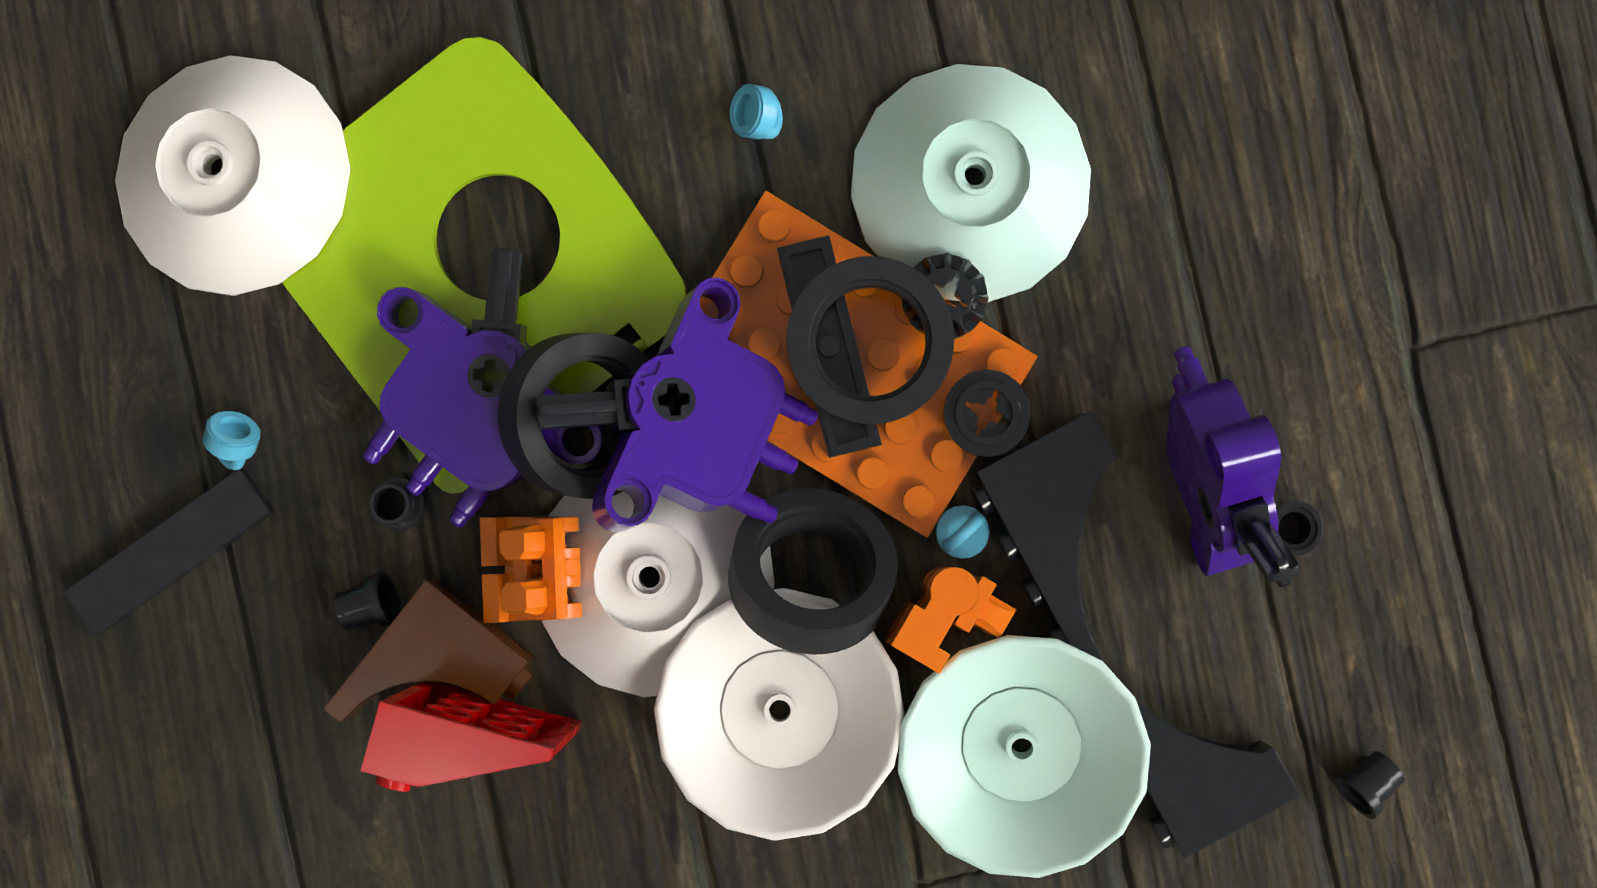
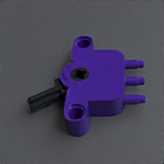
M494 248L491 252L484 320L473 319L472 327L430 296L406 287H396L388 290L381 297L377 305V317L380 325L411 350L385 384L380 395V411L384 421L370 439L369 446L363 453V458L371 464H377L381 457L388 453L399 436L407 440L426 454L413 471L412 478L406 485V489L415 496L421 495L426 486H430L442 468H445L469 486L456 503L455 510L449 517V521L459 528L464 527L469 518L476 514L491 491L511 487L524 477L510 461L499 433L498 404L504 383L498 382L493 386V383L485 381L486 371H493L495 368L505 372L506 379L516 361L531 348L526 342L527 326L516 324L523 254L521 251L511 248ZM413 299L418 307V317L411 326L404 328L399 322L398 310L405 301ZM551 384L548 385L544 395L563 394ZM605 425L587 426L594 435V445L587 454L582 456L575 453L569 443L570 434L575 427L541 428L544 440L551 452L571 464H590L598 461L606 454L609 447L610 436Z
M718 277L708 278L691 290L680 302L657 356L642 364L627 379L613 380L606 386V392L540 395L536 398L534 412L539 428L553 429L610 425L611 435H621L592 502L593 516L597 523L605 530L622 532L641 524L653 512L659 496L667 498L689 510L701 513L715 511L727 505L753 519H760L767 523H773L777 517L778 510L776 507L746 491V488L758 462L787 474H793L798 466L796 458L788 455L785 450L767 442L778 413L808 426L816 422L818 413L807 406L805 402L785 392L783 377L776 366L767 359L728 340L739 314L741 302L736 288L727 280ZM700 297L709 298L715 303L718 308V319L710 318L703 313L700 308ZM664 396L665 402L674 403L675 410L670 413L667 406H659L658 398ZM616 490L625 492L632 499L634 509L630 518L621 517L615 512L611 500Z
M1188 346L1179 347L1175 351L1174 356L1178 363L1177 368L1180 374L1174 376L1171 381L1175 393L1171 397L1169 406L1166 449L1173 477L1192 520L1190 539L1199 568L1207 577L1255 562L1268 582H1276L1279 587H1286L1291 584V578L1299 574L1300 566L1278 535V516L1273 496L1281 466V451L1274 428L1265 415L1250 418L1235 384L1230 379L1225 378L1209 383L1198 358L1194 356L1191 348Z

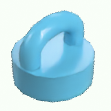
M746 84L738 89L730 106V122L735 133L741 137L756 140L774 139L779 135L782 128L783 115L780 102L773 91L765 86Z
M233 411L218 412L211 415L207 420L202 442L205 448L212 455L216 456L226 468L237 471L244 466L246 459L252 457L256 452L261 431L257 423L242 413Z
M965 505L951 507L942 513L936 523V541L940 548L950 556L961 559L973 557L980 553L987 544L989 537L988 522L983 514L973 507Z

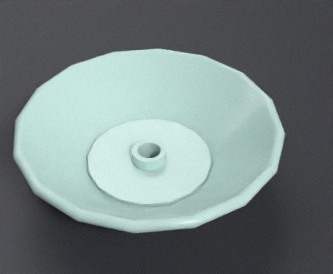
M955 64L910 79L876 108L854 150L851 200L864 240L878 257L894 259L911 267L917 265L925 257L944 253L969 259L978 271L984 275L989 297L988 302L1032 288L1066 259L1088 216L1091 168L1077 125L1045 88L1002 67ZM970 168L979 169L984 175V182L979 185L968 183L965 178V171ZM954 277L951 283L948 282L943 288L934 285L943 299L960 301L954 296L957 289L955 285L959 281L958 278Z
M1006 635L958 651L946 662L940 674L934 671L922 682L901 723L898 774L913 816L946 853L989 874L1040 878L1086 864L1124 834L1147 792L1151 743L1136 698L1102 660L1059 639ZM1020 738L1027 739L1032 743L1030 749L1025 752L1014 750L1012 744Z

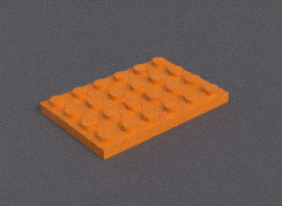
M765 191L712 278L718 277L727 280L739 293L740 310L728 340L771 362L777 367L783 377L785 392L805 402L807 406L817 411L815 402L811 400L798 383L789 362L787 328L792 309L777 248L829 235L836 263L851 258L873 255L768 191ZM863 288L845 294L869 395H882L900 388L912 378L922 362L925 351V335L916 330L907 319L900 296L878 288ZM700 297V308L703 313L710 318L718 319V308L715 303L709 298ZM944 299L946 305L949 304V305L954 306L955 308L957 307V306L953 305L952 303H950V302H948L947 300ZM980 321L972 331L954 339V351L949 370L935 394L912 414L892 422L877 424L882 445L829 458L819 417H817L813 425L808 426L800 421L795 422L779 413L767 441L785 450L791 456L925 538H928L978 456L967 453L950 438L943 419L947 394L962 377L979 370H995L1005 373L1021 385L1038 356ZM994 392L992 397L983 405L965 403V406L971 408V412L978 416L976 423L978 428L975 434L979 435L981 429H985L988 423H998L1001 415L994 411L996 405L994 400L998 393Z

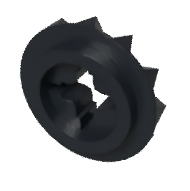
M944 253L925 257L913 267L929 279L933 285L941 288L946 286L948 282L951 283L954 277L959 279L955 285L957 289L954 296L960 300L959 304L966 309L947 305L952 319L954 339L966 335L978 325L986 311L989 297L984 275L978 271L969 259ZM902 298V306L907 319L916 330L924 334L919 316L911 305Z
M995 370L975 371L957 381L946 396L943 419L950 438L967 453L986 457L997 456L1014 448L1026 434L1031 416L1030 403L1021 385L1009 375ZM996 392L998 394L994 400L996 402L994 411L1001 415V419L1008 421V424L990 422L977 435L975 432L978 428L976 425L978 416L971 412L972 409L965 406V403L983 405Z

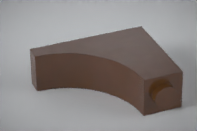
M437 578L426 580L325 706L324 710L341 723L354 717L367 702L385 689L399 684L419 681L443 682L457 685L482 696L492 704L502 700L505 695L514 700L534 675L527 667L535 659V656L495 624L484 623L483 615Z

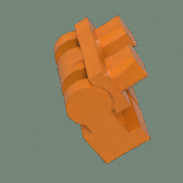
M579 516L480 518L481 566L505 565V573L482 574L484 623L583 617L582 602H572L567 598V589L569 587L581 586L580 547H568L565 544V535L568 532L579 531Z
M937 567L924 576L920 586L921 597L918 603L905 602L883 641L940 674L951 654L942 650L939 646L951 625L968 633L975 626L991 636L994 635L1000 638L1016 609L991 595L997 584L983 576L972 575L958 567Z

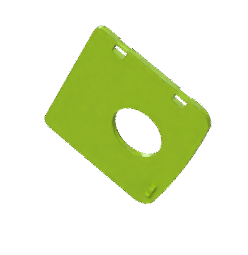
M482 37L464 38L449 46L342 130L351 168L343 215L318 256L282 282L379 411L380 395L385 384L411 350L388 333L378 320L377 305L381 297L388 290L396 287H406L422 292L471 327L473 319L484 320L486 300L467 294L450 279L441 264L437 249L438 224L446 205L460 189L475 180L499 175L522 179L538 188L551 203L556 213L560 229V245L556 261L546 278L536 288L520 296L518 302L516 324L527 326L526 342L531 347L542 340L560 334L603 333L615 336L631 324L641 337L632 345L644 353L666 336L680 302L687 295L684 280L665 249L602 159L569 118L511 54L499 43ZM413 299L405 301L398 310L400 324L404 328L409 327L418 317V307ZM582 361L563 369L554 377L550 384L563 394L595 392L612 379L613 376L599 365ZM496 368L493 371H486L485 381L493 383V386L498 382L504 383L505 372L499 371ZM399 436L420 463L426 454ZM442 468L433 480L442 491L450 494L462 493L469 487L445 468Z

